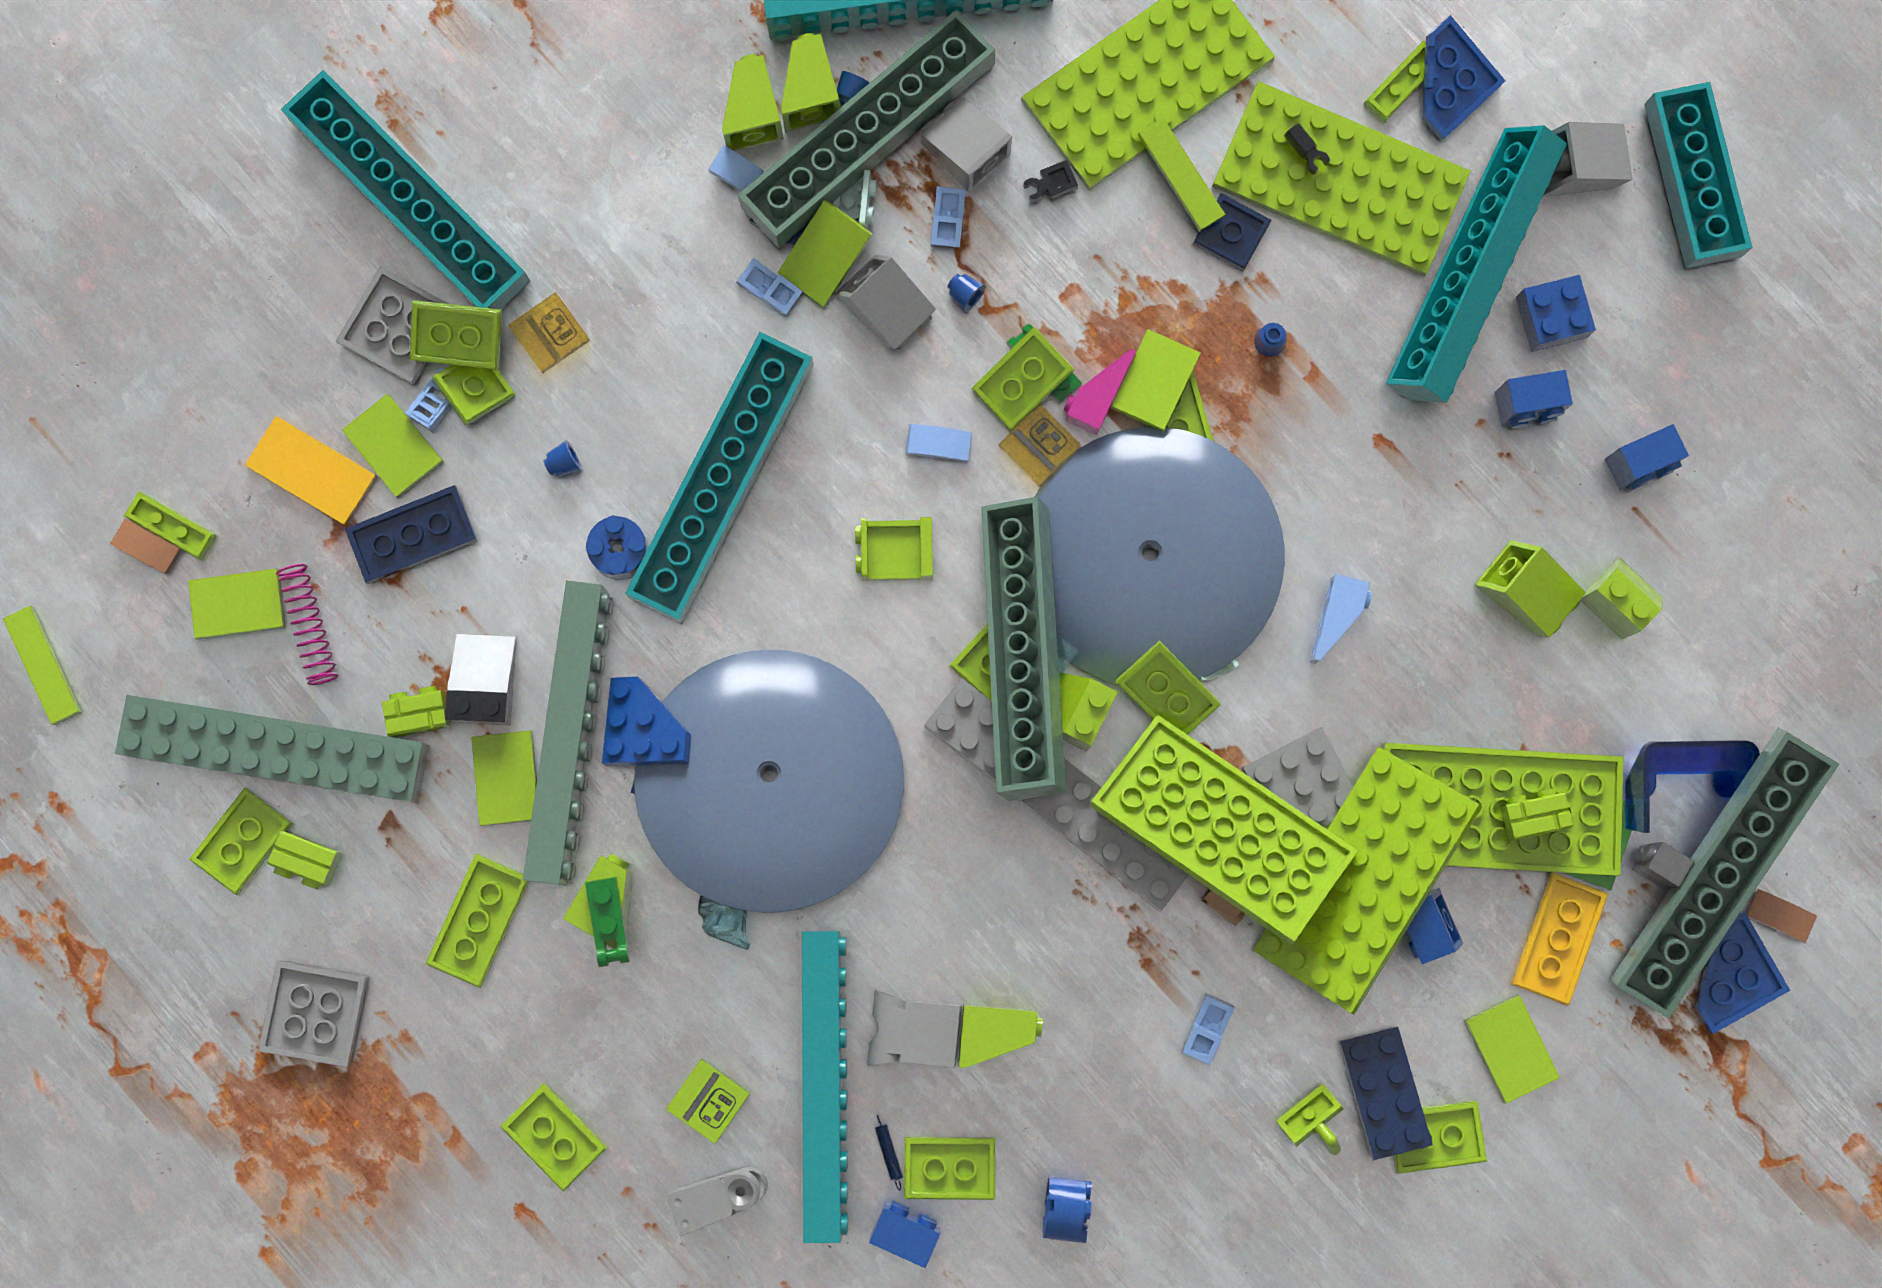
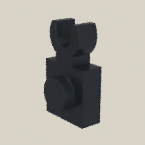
M1067 160L1040 170L1042 179L1029 178L1023 183L1024 189L1033 186L1038 190L1037 193L1029 196L1031 203L1039 201L1043 194L1047 192L1050 199H1054L1078 189V184Z

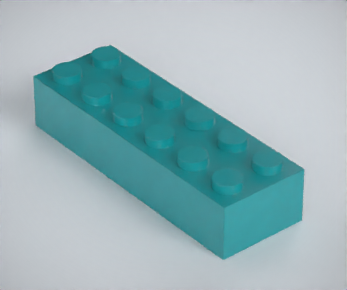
M1711 82L1653 93L1644 106L1685 269L1743 257L1753 247Z

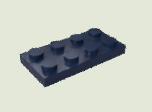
M456 485L344 528L366 584L373 583L478 541Z
M1399 1027L1340 1041V1049L1372 1161L1432 1146V1140Z

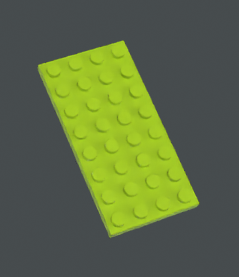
M1158 0L1024 94L1021 101L1090 191L1147 150L1138 136L1141 130L1163 117L1173 132L1271 63L1275 55L1232 0Z
M1257 81L1212 187L1425 277L1471 170ZM1297 123L1302 125L1317 144V150L1327 153L1330 158L1327 166L1321 160H1314V164L1318 168L1315 175L1308 171L1306 159H1302L1284 137V134Z
M1158 714L1089 805L1291 946L1358 851Z
M1383 743V749L1482 806L1446 866L1620 876L1624 756ZM1555 788L1556 794L1565 792L1573 821V828L1513 841L1508 840L1501 812V806L1509 804L1508 798L1526 794L1527 800L1538 798L1537 792Z
M1378 746L1327 829L1357 849L1356 855L1292 946L1266 928L1253 951L1355 1015L1482 806Z

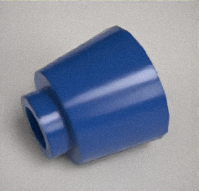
M842 71L837 86L840 104L844 105L870 82L853 73Z
M956 274L950 280L947 288L950 289L949 295L964 311H969L981 299L986 286L966 274L961 276Z
M1278 323L1266 324L1255 334V348L1264 356L1273 357L1279 355L1286 347V331Z
M567 440L546 454L547 459L543 460L551 476L556 474L558 477L582 469L576 452Z

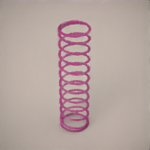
M290 565L279 569L276 575L283 576L278 578V581L294 577H308L303 583L283 588L281 592L297 588H311L306 594L286 599L284 603H290L299 599H314L312 603L304 607L287 611V614H293L302 610H317L315 614L304 619L292 621L290 624L295 625L305 621H321L318 625L307 630L295 632L293 635L298 636L308 632H324L313 640L296 645L301 647L311 643H327L316 651L299 656L304 658L314 654H330L319 662L302 667L307 669L318 665H333V667L322 673L306 677V680H309L307 682L308 685L323 684L339 676L336 673H328L335 668L336 664L325 662L332 657L333 653L322 651L329 646L330 642L319 640L326 635V631L324 629H316L323 624V620L314 618L319 614L320 609L311 607L316 603L317 598L308 596L314 590L313 586L305 585L310 581L311 577L307 574H302L307 570L308 565ZM304 566L303 568H300L295 571L280 573L290 568ZM327 677H332V678H329V679H326V680H323V681L314 682V681L319 680V679H323V678H327Z

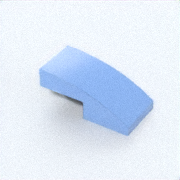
M723 145L709 167L711 174L734 186L735 191L739 193L765 172L725 145Z
M937 186L931 245L960 248L966 189Z
M755 258L751 260L736 281L742 288L784 315L788 313L803 292L780 274L776 275Z
M910 424L906 454L932 459L939 457L967 462L972 432Z
M1206 993L1182 1053L1210 1065L1222 1040V1034L1233 1013L1234 1005Z

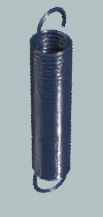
M877 1115L880 1126L874 1129L877 1133L890 1180L895 1179V1185L900 1191L901 1183L899 1181V1189L896 1180L903 1178L892 1144L891 1135L889 1134L888 1126L882 1125L879 1115Z

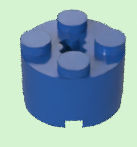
M615 515L599 521L591 529L586 542V551L591 563L602 575L610 579L634 577L649 547L646 536L635 522ZM622 543L621 546L624 550L621 553L618 551L614 552L613 545H620Z
M1058 1177L1048 1178L1045 1196V1216L1043 1217V1238L1086 1243L1088 1225L1083 1223L1086 1224L1087 1219L1090 1220L1092 1202L1089 1201L1091 1181Z

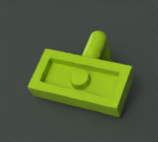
M1324 1084L1320 1085L1276 1120L1279 1127L1296 1147L1316 1132L1325 1142L1331 1154L1337 1155L1341 1151L1337 1138L1325 1124L1344 1109Z

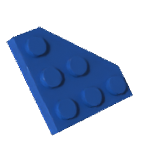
M1451 15L1446 17L1426 36L1422 119L1440 140L1445 139L1506 81Z
M638 676L611 678L602 764L607 767L688 764L691 734L673 716L664 703L656 697L648 685Z
M1745 911L1739 913L1704 967L1694 1008L1709 1034L1720 1031L1791 991Z

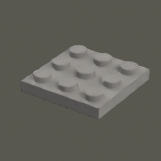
M380 266L337 337L336 342L414 385L427 362L410 360L412 301L449 303Z
M1322 727L1242 767L1243 772L1323 827L1333 821L1353 788Z
M276 961L258 1051L350 1067L368 977Z

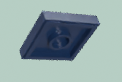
M1220 193L1217 202L1226 215L1199 232L1192 245L1244 272L1272 220Z

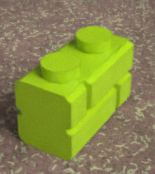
M436 686L418 689L419 694L407 696V692L390 694V700L382 701L388 737L398 738L451 727V722L445 720V692L442 690L437 691Z
M1555 788L1537 792L1538 798L1527 800L1526 794L1508 798L1509 804L1501 806L1508 840L1513 841L1573 828V821L1565 792L1556 794Z
M281 831L267 863L275 867L273 873L291 879L292 874L303 878L301 884L318 890L320 885L329 886L331 884L342 853L295 834Z

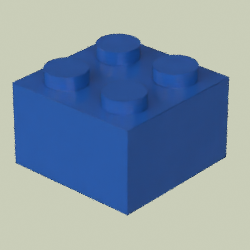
M1580 275L1524 288L1516 296L1531 352L1586 339L1596 331Z
M1566 370L1507 379L1495 391L1501 426L1510 424L1511 428L1529 425L1528 421L1539 420L1540 424L1557 421V417L1564 415V411L1573 404Z
M1672 424L1620 447L1606 457L1605 461L1619 490L1629 486L1630 490L1633 491L1646 485L1647 482L1656 477L1660 479L1673 473L1674 470L1682 467L1681 461L1687 458L1689 454L1675 425Z
M1440 888L1430 891L1407 929L1412 940L1409 942L1412 955L1415 959L1419 958L1422 965L1454 953L1463 945L1461 936Z
M892 1201L891 1205L884 1203L870 1235L869 1243L926 1268L941 1234L940 1227L937 1226L936 1219L920 1213L918 1218L909 1213V1207Z

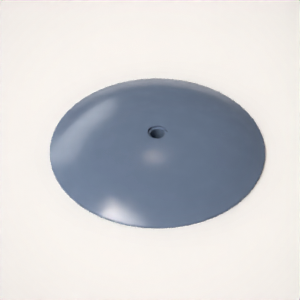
M1139 427L1107 434L1089 442L1065 458L1049 474L1034 496H1038L1049 508L1057 650L1067 660L1085 672L1107 682L1117 684L1116 679L1160 640L1199 680L1201 676L1207 677L1239 657L1253 643L1269 620L1279 597L1285 566V546L1279 517L1269 494L1252 470L1237 456L1214 441L1195 433L1173 428H1166L1162 432L1153 427ZM1148 548H1154L1159 552L1158 558L1153 561L1145 560L1142 554Z
M786 650L748 651L727 656L700 668L685 678L662 701L680 724L691 734L689 763L635 765V800L643 830L653 850L670 872L687 887L709 900L734 909L761 913L787 912L818 904L839 894L855 883L879 858L896 827L901 810L904 792L903 760L899 742L884 710L866 688L848 673L826 661L803 653ZM771 770L778 776L773 782H765L762 780L761 775L765 771Z

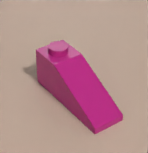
M1130 349L1079 388L1076 396L1070 394L1063 409L1068 412L1065 421L1097 435L1136 351Z

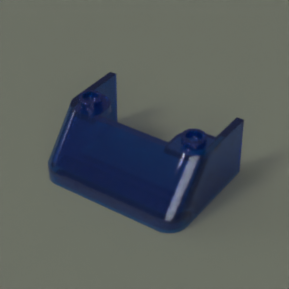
M1746 740L1651 741L1646 743L1641 748L1625 782V829L1650 833V796L1656 789V775L1711 774L1713 791L1718 796L1731 798L1759 757L1758 747L1753 742Z

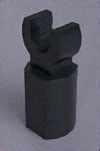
M1297 123L1284 134V137L1302 159H1306V166L1311 174L1315 175L1318 171L1314 160H1321L1325 166L1329 164L1330 158L1327 153L1317 150V144L1300 123Z

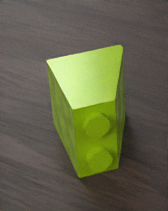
M807 33L792 41L781 105L785 133L823 123L840 109L838 93L821 34Z
M745 55L734 63L722 126L726 147L733 151L784 139L764 55Z
M1513 540L1508 542L1474 584L1531 632L1549 638L1560 629L1564 619L1571 611L1578 607L1581 598L1586 593L1543 547Z
M1618 557L1586 591L1580 601L1623 640L1641 632L1662 610L1663 597L1621 557Z
M1060 672L1063 740L1087 752L1092 746L1118 692L1091 678Z
M610 854L609 857L600 855L585 882L617 877L625 930L627 932L633 872L627 869L630 863L613 854ZM584 882L563 919L594 937ZM617 940L606 941V945L617 949Z
M963 1004L958 1066L966 1068L1034 1044L1036 1036L1041 1037L1043 1018L1037 1017L1038 1012L1032 1010Z

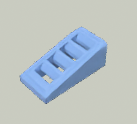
M439 368L436 374L442 371L443 369ZM431 379L405 414L434 433L451 405L446 398L442 400L433 394L435 389L440 390ZM428 399H431L439 404V407L435 409L426 402ZM422 408L432 413L430 418L420 413Z

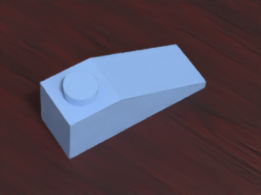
M1339 574L1331 577L1310 663L1316 664L1358 618L1364 608H1369L1372 599V592L1368 591L1369 582Z

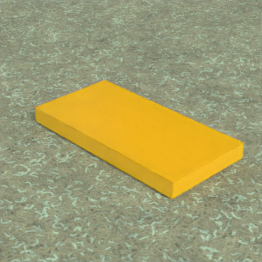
M275 416L245 463V466L345 526H347L377 478L372 472L278 416Z
M1550 872L1511 985L1569 1006L1609 893Z

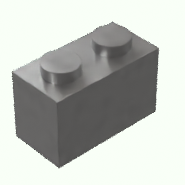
M1658 842L1646 844L1645 847L1642 845L1636 851L1633 857L1635 864L1631 870L1660 888L1680 887L1694 861L1668 844Z

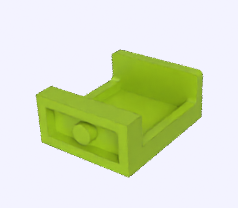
M920 517V520L867 521V518H861V526H855V543L861 544V555H856V573L862 574V581L933 580L932 517Z

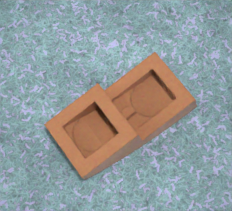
M124 519L110 542L114 547L165 574L180 549L127 519Z
M1758 889L1747 913L1749 919L1773 928L1776 932L1805 944L1817 918V915Z

